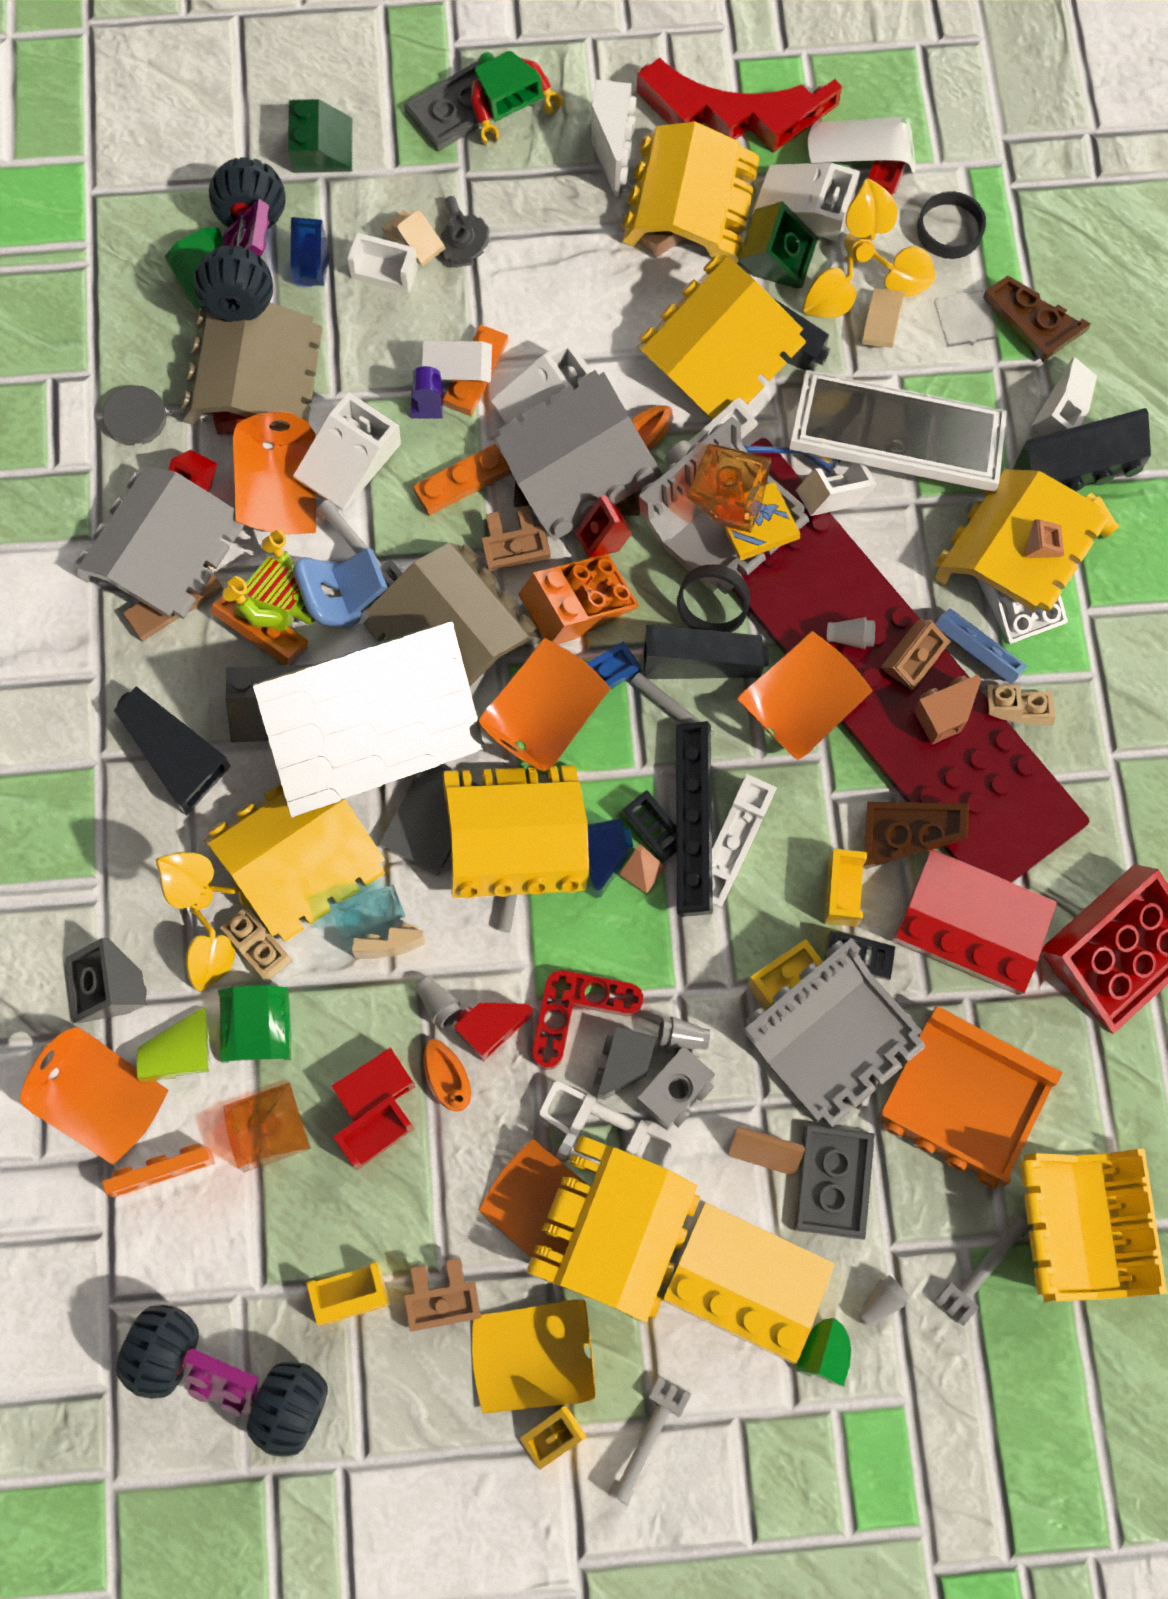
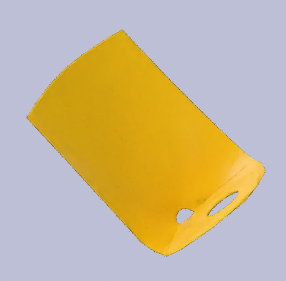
M566 1300L540 1306L483 1314L481 1318L473 1320V1370L483 1414L579 1404L595 1399L594 1364L585 1300ZM588 1344L590 1349V1358L586 1357L584 1353V1349Z

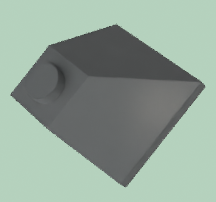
M101 938L65 957L74 1023H84L125 1015L147 1005V990L142 971L109 938Z

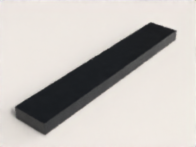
M708 721L676 725L677 914L680 917L713 914L711 725Z

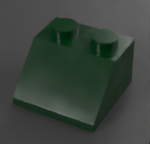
M320 99L289 100L288 154L293 173L352 172V117Z
M781 201L755 209L738 260L757 278L799 289L803 287L819 237Z

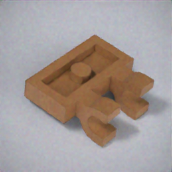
M529 505L517 508V519L520 530L503 533L499 513L486 514L489 537L481 538L487 567L490 572L551 559L545 528L543 525L534 527Z
M461 1258L446 1261L450 1286L429 1290L426 1265L410 1268L414 1293L404 1295L410 1332L481 1318L475 1281L464 1282Z

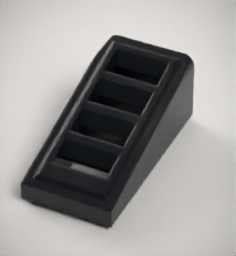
M648 790L639 794L617 812L662 863L677 852L676 825ZM644 805L648 810L637 818L634 812ZM653 815L656 820L645 828L642 823ZM662 825L665 830L654 839L651 833ZM671 835L675 840L662 849L659 844Z
M830 931L827 938L826 951L839 940L845 944L852 938L861 948L859 956L862 961L864 960L865 949L871 950L869 966H866L875 978L891 979L896 946L842 932ZM878 952L885 953L882 969L876 968Z

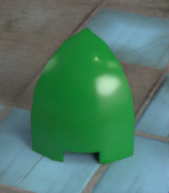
M835 1318L824 1319L812 1328L797 1361L795 1371L809 1377L812 1375L819 1376L828 1380L830 1384L844 1387L850 1367L852 1350L849 1335Z

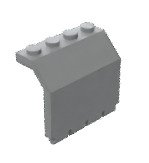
M596 369L577 380L576 382L579 387L575 390L572 385H569L549 397L552 404L547 406L543 401L523 413L522 415L525 420L521 423L518 418H515L498 429L500 435L495 438L518 486L553 541L577 528L600 496L606 495L614 504H617L663 476L604 372L598 374Z
M730 417L723 424L716 425L705 440L694 444L684 458L678 463H672L668 466L663 476L656 482L647 484L639 495L640 513L662 547L689 571L699 566L716 564L728 567L742 577L738 570L747 576L766 560L765 555L761 553L739 561L715 511V504L775 482L798 530L809 522V518L804 513V505L753 462L741 442V423L734 417ZM779 547L774 548V549H771V550L766 551V552H764V553L767 554L768 556H770V555H771L772 553H774ZM705 577L699 579L712 592L718 588L724 594H727L734 588L732 584L719 578Z
M146 465L141 473L136 471L129 480L127 488L130 490L123 499L119 496L110 510L113 516L107 524L102 522L96 529L92 537L96 541L90 550L84 548L75 562L78 565L77 577L87 583L90 582L92 576L106 580L167 618H170L173 613L179 618L184 619L196 601L192 595L187 593V590L200 595L213 575V572L203 565L207 564L217 569L230 549V546L220 539L223 538L233 543L244 527V524L235 521V509L177 472Z
M852 938L845 944L839 940L825 952L828 958L819 966L812 963L799 974L801 981L792 989L786 985L772 998L775 1003L766 1011L759 1008L746 1019L748 1026L745 1028L746 1036L786 1087L817 1122L823 1118L831 1128L850 1113V1110L842 1102L845 1098L856 1108L877 1090L868 1079L870 1076H873L879 1084H884L902 1068L901 1063L894 1057L897 1053L908 1063L926 1047L918 1037L922 1030L870 973L859 956L861 948Z

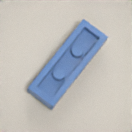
M951 608L943 613L935 623L951 642H956L963 647L971 659L983 662L991 668L992 674L1001 681H1008L1013 684L1028 667Z

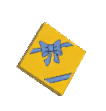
M775 482L715 504V511L739 561L800 539V532Z

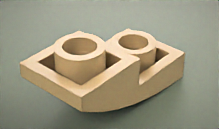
M874 289L862 344L872 345L877 348H893L904 304L905 292Z
M1020 684L987 685L989 715L1023 724L1054 725L1055 712L1052 692H1021Z
M244 907L220 927L265 982H268L293 961L248 907Z
M398 924V928L389 927L388 941L383 940L382 936L375 934H364L362 939L353 938L352 953L355 959L392 957L425 945L426 938L424 931L418 930V926Z

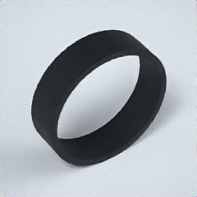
M956 191L938 193L928 199L922 207L917 223L918 238L930 253L946 259L965 257L971 254L981 242L986 228L985 212L981 205L967 194ZM937 206H959L974 216L979 226V235L973 241L964 245H945L930 236L924 226L923 217L928 211Z
M716 564L699 566L690 571L683 579L677 596L678 613L684 623L691 629L732 633L744 622L750 605V591L745 580L734 570ZM705 577L719 578L729 582L739 591L744 602V610L738 617L729 622L710 623L696 617L688 609L683 591L691 582Z

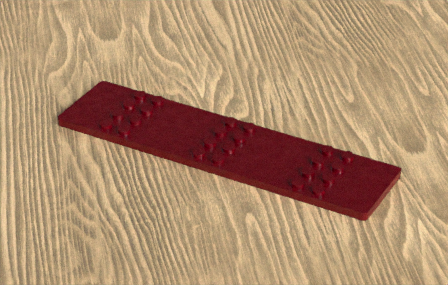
M760 438L750 445L774 447L766 438ZM748 452L753 462L804 505L796 491L803 480L780 453ZM804 505V513L809 518V522L799 530L800 539L780 546L770 556L763 552L766 560L749 575L745 576L738 570L750 591L749 612L785 655L812 631L827 641L828 622L835 623L867 617V620H875V642L873 647L866 646V649H860L836 642H828L848 659L873 690L841 721L842 725L906 802L968 803L970 806L968 839L943 846L952 858L1013 883L1085 829L1090 822L1089 817L1007 720L989 715L987 697L979 688L968 721L962 731L935 744L930 743L914 713V709L920 700L919 697L928 690L937 688L940 691L949 687L948 684L958 677L964 675L967 679L970 677L946 649H944L914 690H910L881 668L914 623L921 619L830 512L811 516ZM734 587L732 591L744 604L739 591Z

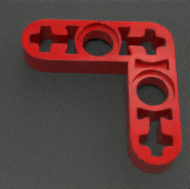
M565 970L553 972L546 981L533 1044V1060L535 1064L544 1070L555 1069L561 1064L573 1006L621 1016H633L642 1008L644 1002L642 990L632 983ZM560 979H565L566 986L571 987L570 990H564L562 996V1003H569L567 1008L558 1003L547 1004L548 999L555 1002L557 992L556 988L551 986L552 984H558ZM590 985H599L603 988L605 995L601 1001L591 1002L585 996L586 988ZM610 987L616 988L615 996L625 997L626 992H632L633 998L638 1000V1003H632L630 1008L623 1007L624 1002L622 1000L613 999V1006L607 1005L610 998ZM558 1011L564 1016L565 1021L560 1028L551 1029L545 1024V1017L549 1012ZM542 1032L552 1037L562 1036L561 1041L554 1038L553 1052L558 1053L557 1057H551L549 1062H544L543 1055L538 1054V1051L545 1050L547 1045V1037L541 1038Z

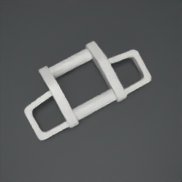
M559 1081L554 1082L540 1109V1117L566 1135L556 1155L557 1159L566 1162V1160H570L573 1154L600 1164V1162L574 1151L578 1137L589 1115L592 1114L632 1134L633 1137L625 1152L636 1156L646 1134L667 1143L670 1146V1151L662 1167L669 1168L679 1147L677 1139L650 1127V1124L643 1120L638 1122L597 1102V1097L589 1093L585 1095ZM558 1092H564L583 1102L570 1129L548 1114V1109Z

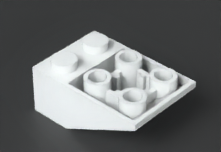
M596 80L592 102L591 143L614 196L619 197L621 185H627L628 160L631 157V138L634 135L637 97H631L632 84Z
M834 163L770 165L752 216L755 209L783 201L817 236L838 242L845 223L847 209L856 191L860 171Z
M569 340L543 354L491 400V404L505 424L515 418H518L521 423L525 420L522 415L523 413L543 401L547 406L552 404L549 397L569 385H572L575 390L579 387L576 381L592 371Z
M348 392L328 415L294 473L293 478L325 500H331L338 509L344 512L401 445L399 425Z
M977 578L1008 644L1068 623L1061 596H1059L1049 612L1039 607L1032 611Z

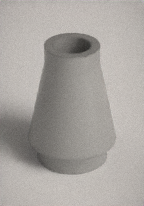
M867 617L835 623L828 622L827 642H836L860 649H866V646L873 647L875 642V620H867Z
M432 977L424 978L415 987L433 1024H439L441 1028H446L456 1022V1017L463 1011L460 1008V1001L438 985Z
M671 1016L670 1019L662 1018L657 1041L658 1045L665 1046L666 1050H680L683 1046L687 1049L706 1050L710 1041V1030Z
M891 1275L884 1280L880 1278L857 1314L872 1329L877 1323L906 1306L904 1302L910 1295Z

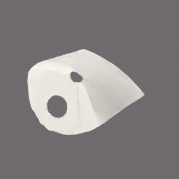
M886 116L869 119L815 122L809 132L808 150L811 163L897 160L909 163L913 174L915 173L912 130L909 120L905 117ZM901 119H905L906 124L901 122Z

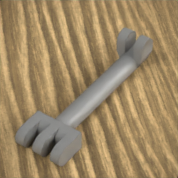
M327 499L319 505L316 515L320 521L324 523L329 520L356 554L368 548L341 516L339 509L331 500ZM377 559L379 569L389 588L394 582L388 574L391 572L398 579L402 571L392 559H389L383 565Z
M1013 1213L1006 1221V1224L1009 1226L1008 1230L960 1289L949 1282L935 1300L941 1307L951 1296L954 1301L946 1310L951 1316L961 1306L965 1308V1311L961 1313L957 1320L962 1326L968 1322L979 1308L971 1300L972 1296L1019 1238H1024L1032 1228L1031 1224H1028L1027 1220L1017 1213Z
M661 1376L658 1377L647 1399L657 1406L620 1481H614L608 1493L609 1496L616 1498L626 1506H628L634 1494L633 1486L669 1413L680 1417L691 1396V1393L685 1390L681 1394L679 1402L674 1401V1395L679 1387L674 1383L671 1384L666 1396L661 1394L660 1391L663 1389L666 1380Z

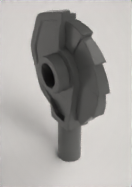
M449 196L444 200L449 213V217H447L448 225L440 236L445 249L439 254L454 268L474 265L473 259L484 253L483 250L490 241V228L481 217L478 218L472 214L464 216L456 198Z

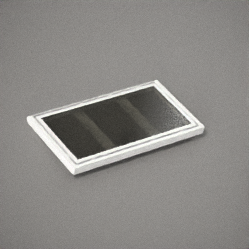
M806 370L803 374L804 381L790 442V450L992 492L997 491L1007 411Z

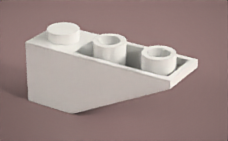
M1073 357L1031 428L1041 436L1081 426L1090 409L1097 375Z

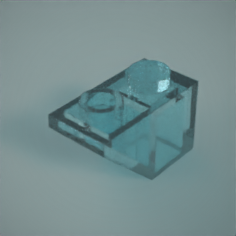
M394 885L365 892L329 906L342 941L406 917Z

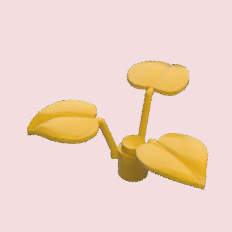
M865 179L859 192L847 209L845 220L846 226L850 231L844 240V247L849 253L845 257L847 260V276L837 267L823 271L814 280L805 297L803 312L806 315L837 318L851 309L856 299V289L849 283L853 278L854 260L862 263L870 260L871 257L875 258L883 266L890 269L884 279L886 288L888 290L905 292V297L922 293L934 282L936 274L933 261L924 249L916 246L904 248L896 254L893 264L874 250V244L871 240L875 239L876 233L885 234L891 231L898 215L897 206L892 196L878 183Z
M177 852L156 858L155 861L160 874L161 890L165 900L175 908L190 907V913L197 917L208 932V936H196L191 941L186 953V969L190 983L197 991H204L222 979L231 969L235 959V948L230 938L224 935L215 937V930L200 910L211 904L213 892L228 894L239 892L240 903L246 907H251L236 883L235 887L215 886L210 883L213 879L214 869L207 857L193 852Z

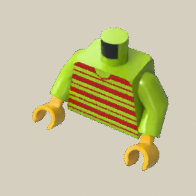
M280 530L270 533V536L262 540L261 545L265 552L273 553L275 556L273 558L268 556L247 583L238 576L230 579L227 582L228 586L223 589L222 594L225 600L229 602L236 601L235 615L247 619L252 626L273 628L282 632L287 630L295 618L310 626L314 623L315 619L305 607L293 574L294 563L288 552H283L282 547L286 544V536Z

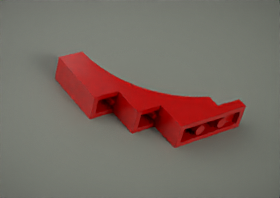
M658 58L653 63L644 65L637 73L636 93L668 125L697 122L701 125L705 123L710 129L735 140L750 130L774 153L836 108L840 102L843 86L834 79L825 86H819L813 94L802 84L789 89L768 93L729 92L695 82L670 67L661 58Z

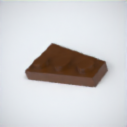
M1006 276L991 286L982 297L1043 362L1084 334L1091 326V323L1084 319L1078 321L1066 314L1067 309L1057 304L1054 307L1040 299L1038 292L1010 276Z
M867 802L864 852H867V860L863 867L865 869L967 840L970 806L968 803Z

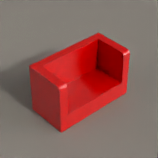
M390 1047L333 1084L332 1088L352 1120L355 1121L390 1095L397 1100L414 1089L415 1085Z
M390 1095L333 1136V1138L351 1164L358 1170L414 1130V1127L393 1096Z

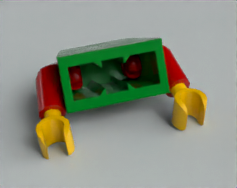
M506 51L496 57L490 52H485L478 58V66L474 70L476 80L472 82L471 104L477 122H481L483 127L480 136L483 145L487 146V139L485 137L487 132L493 133L496 142L498 141L499 130L490 123L489 119L497 122L542 99L543 96L545 99L542 108L546 114L551 115L554 111L549 101H553L558 109L561 107L563 102L562 96L557 92H551V84L537 62L520 58L512 51Z

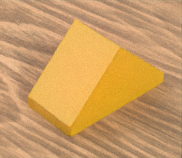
M565 1405L519 1439L539 1470H541L587 1436Z

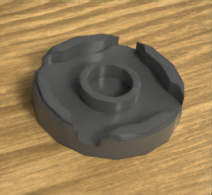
M130 385L118 389L108 398L103 407L102 418L108 433L117 442L127 446H135V444L142 442L143 444L149 443L161 434L166 425V410L161 397L154 390L144 386Z

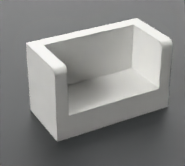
M361 233L356 234L348 255L351 279L409 294L418 270L416 248Z
M423 341L422 366L438 369L442 380L491 382L492 344L482 341Z
M853 463L844 474L827 478L821 468L814 469L796 491L809 514L814 516L857 506L877 484L866 465Z

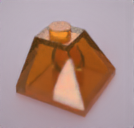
M709 443L689 488L687 498L719 525L751 533L762 507L771 458Z
M290 1082L223 1106L227 1136L237 1168L244 1173L311 1149Z

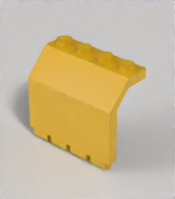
M723 254L720 258L714 256L705 265L703 270L706 273L698 281L693 279L683 289L682 294L684 297L676 305L671 303L660 315L662 321L655 328L650 326L639 337L641 343L637 347L712 420L735 399L740 398L748 405L765 387L757 378L762 375L770 382L786 365V361L780 356L782 351L792 358L806 343V340L799 334L803 328L755 279L731 258Z
M1004 469L999 478L997 491H983L986 498L982 503L975 502L967 515L970 522L966 527L960 525L953 535L951 542L954 543V546L950 552L944 549L934 565L939 568L934 579L946 585L952 573L973 575L1032 611L1039 607L1049 612L1062 593L1060 589L1066 587L1078 568L1077 564L1082 562L1094 543L1093 539H1097L1108 522V518L1099 512L1100 505L1041 471ZM1039 519L1061 525L1064 556L1050 558L1025 557V548L1034 520Z
M278 784L265 792L264 796L266 799L257 805H254L252 802L239 809L235 813L237 818L227 825L222 821L208 830L209 837L203 841L231 875L270 935L274 936L278 933L281 939L287 942L304 930L299 918L304 916L309 925L333 910L327 901L328 898L332 897L337 906L361 891L355 882L357 878L367 887L383 876L385 871L379 863L385 859L345 798L339 802L291 817L282 785Z
M1145 1149L1078 1156L1042 1153L1023 1155L1024 1161L1019 1162L1023 1187L1028 1188L1029 1193L1024 1194L1027 1222L1028 1224H1033L1034 1231H1029L1032 1258L1033 1261H1038L1039 1268H1034L1037 1295H1043V1302L1084 1301L1167 1294Z

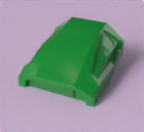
M202 228L177 241L165 255L169 267L196 311L199 308L203 309L195 293V270L206 254L222 246L223 236L219 228Z
M272 985L234 986L218 990L220 998V1058L222 1063L242 1060H291V1018L288 987Z

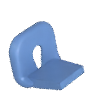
M369 548L364 549L343 563L302 557L297 559L293 566V574L307 611L318 623L325 626L341 629L355 626L360 621L362 612L388 588L379 569L374 551ZM321 583L339 590L342 596L328 597L322 591Z

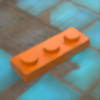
M480 324L472 341L492 344V376L509 339L507 334ZM452 380L443 398V406L472 417L488 382Z
M495 443L413 485V490L428 516L510 475L511 470Z
M222 596L212 604L211 614L284 665H289L308 647L309 640L290 627L286 631L281 632L273 628L252 626L247 619L235 615L236 601L229 602Z
M193 1144L180 1149V1155L167 1159L166 1155H161L145 1161V1167L133 1170L132 1167L111 1172L112 1178L102 1181L105 1194L115 1198L213 1165L215 1160L212 1150L206 1146L201 1148L200 1144Z

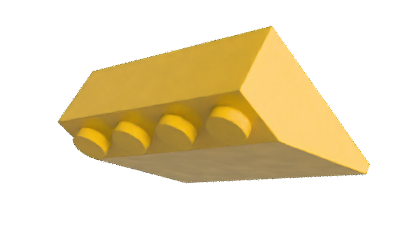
M705 1202L662 1301L782 1360L796 1364L812 1328L835 1263Z

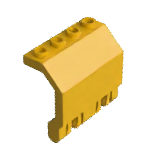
M697 122L657 126L650 136H644L639 147L642 157L637 163L633 177L636 178V183L628 196L627 202L631 205L622 223V229L625 230L622 242L634 246L644 233L670 231L705 246L711 257L717 256L720 258L723 254L731 258L735 263H738L743 238L735 233L742 232L746 228L753 187L746 182H753L756 179L759 155L741 147L739 141Z
M575 765L560 766L559 774L557 766L549 768L547 771L549 783H538V773L535 767L527 768L526 782L524 767L494 769L495 785H493L491 769H483L481 776L483 786H472L470 771L462 770V787H460L458 770L443 771L444 799L447 803L451 835L452 898L470 899L485 896L505 897L521 894L539 895L543 893L586 891L589 873L588 824L580 781H578Z
M579 1135L574 1151L596 1160L600 1164L573 1154L569 1163L573 1164L576 1168L596 1174L592 1185L589 1186L575 1178L563 1176L561 1185L586 1195L587 1198L558 1188L547 1219L573 1229L574 1232L572 1233L555 1225L545 1223L542 1230L549 1236L568 1241L565 1255H562L544 1245H536L533 1253L561 1264L560 1268L531 1257L526 1273L632 1316V1319L647 1323L648 1317L656 1318L662 1298L658 1297L657 1293L661 1283L668 1284L673 1273L675 1264L669 1262L674 1248L681 1250L688 1230L682 1228L687 1215L693 1217L699 1203L700 1196L695 1195L698 1185L667 1168Z

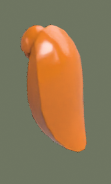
M666 405L651 407L640 412L632 419L648 450L654 448L669 430L673 422L671 407Z
M436 1039L429 1040L424 1049L423 1056L428 1086L434 1097L445 1108L456 1112L463 1111L471 1101V1087L467 1072L460 1059L448 1046Z

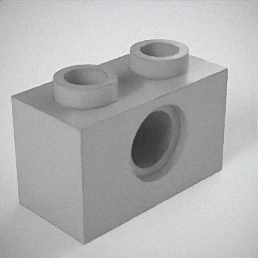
M683 1046L639 1095L636 1103L666 1130L673 1124L679 1128L692 1113L688 1109L690 1104L696 1098L702 1102L715 1087L710 1083L715 1073ZM676 1082L682 1083L687 1088L688 1095L683 1099H675L670 1095L668 1087Z

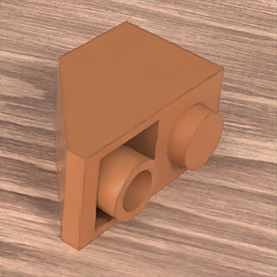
M978 674L968 679L965 675L958 677L948 684L949 687L940 691L934 688L919 697L920 700L914 709V713L931 744H935L962 731L968 721L981 682Z

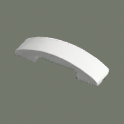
M748 774L744 778L732 808L712 848L713 905L722 908L777 790V787Z

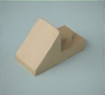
M403 210L381 227L384 236L390 241L415 247L417 263L422 267L445 249L444 244L420 210L414 211L411 215Z

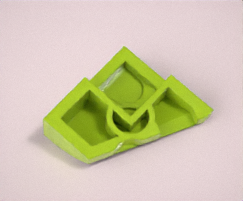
M206 1008L195 1011L138 1046L137 1078L140 1082L175 1079L176 1076L209 1072L207 1044L209 1038Z

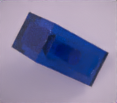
M291 217L290 267L294 283L306 287H313L315 285L325 286L330 254L323 220Z
M621 818L588 825L589 872L595 898L603 896L627 860L628 848L633 847L630 828H623Z

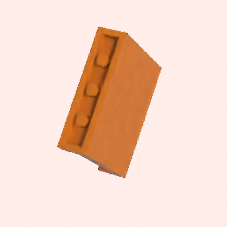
M936 1006L931 1011L919 1035V1038L926 1047L908 1063L905 1062L877 1120L884 1124L882 1128L897 1137H902L904 1134L915 1140L914 1146L928 1154H933L935 1151L946 1157L945 1162L949 1166L963 1172L965 1169H968L978 1175L977 1180L982 1184L994 1189L997 1186L1002 1188L1010 1184L1012 1179L1009 1176L1051 1088L1058 1084L1063 1072Z

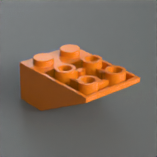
M609 554L534 572L518 594L543 639L546 638L556 644L575 640L637 609L639 606Z

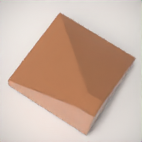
M1039 519L1034 520L1025 548V557L1050 558L1064 556L1061 525Z
M639 844L619 876L647 895L666 867Z

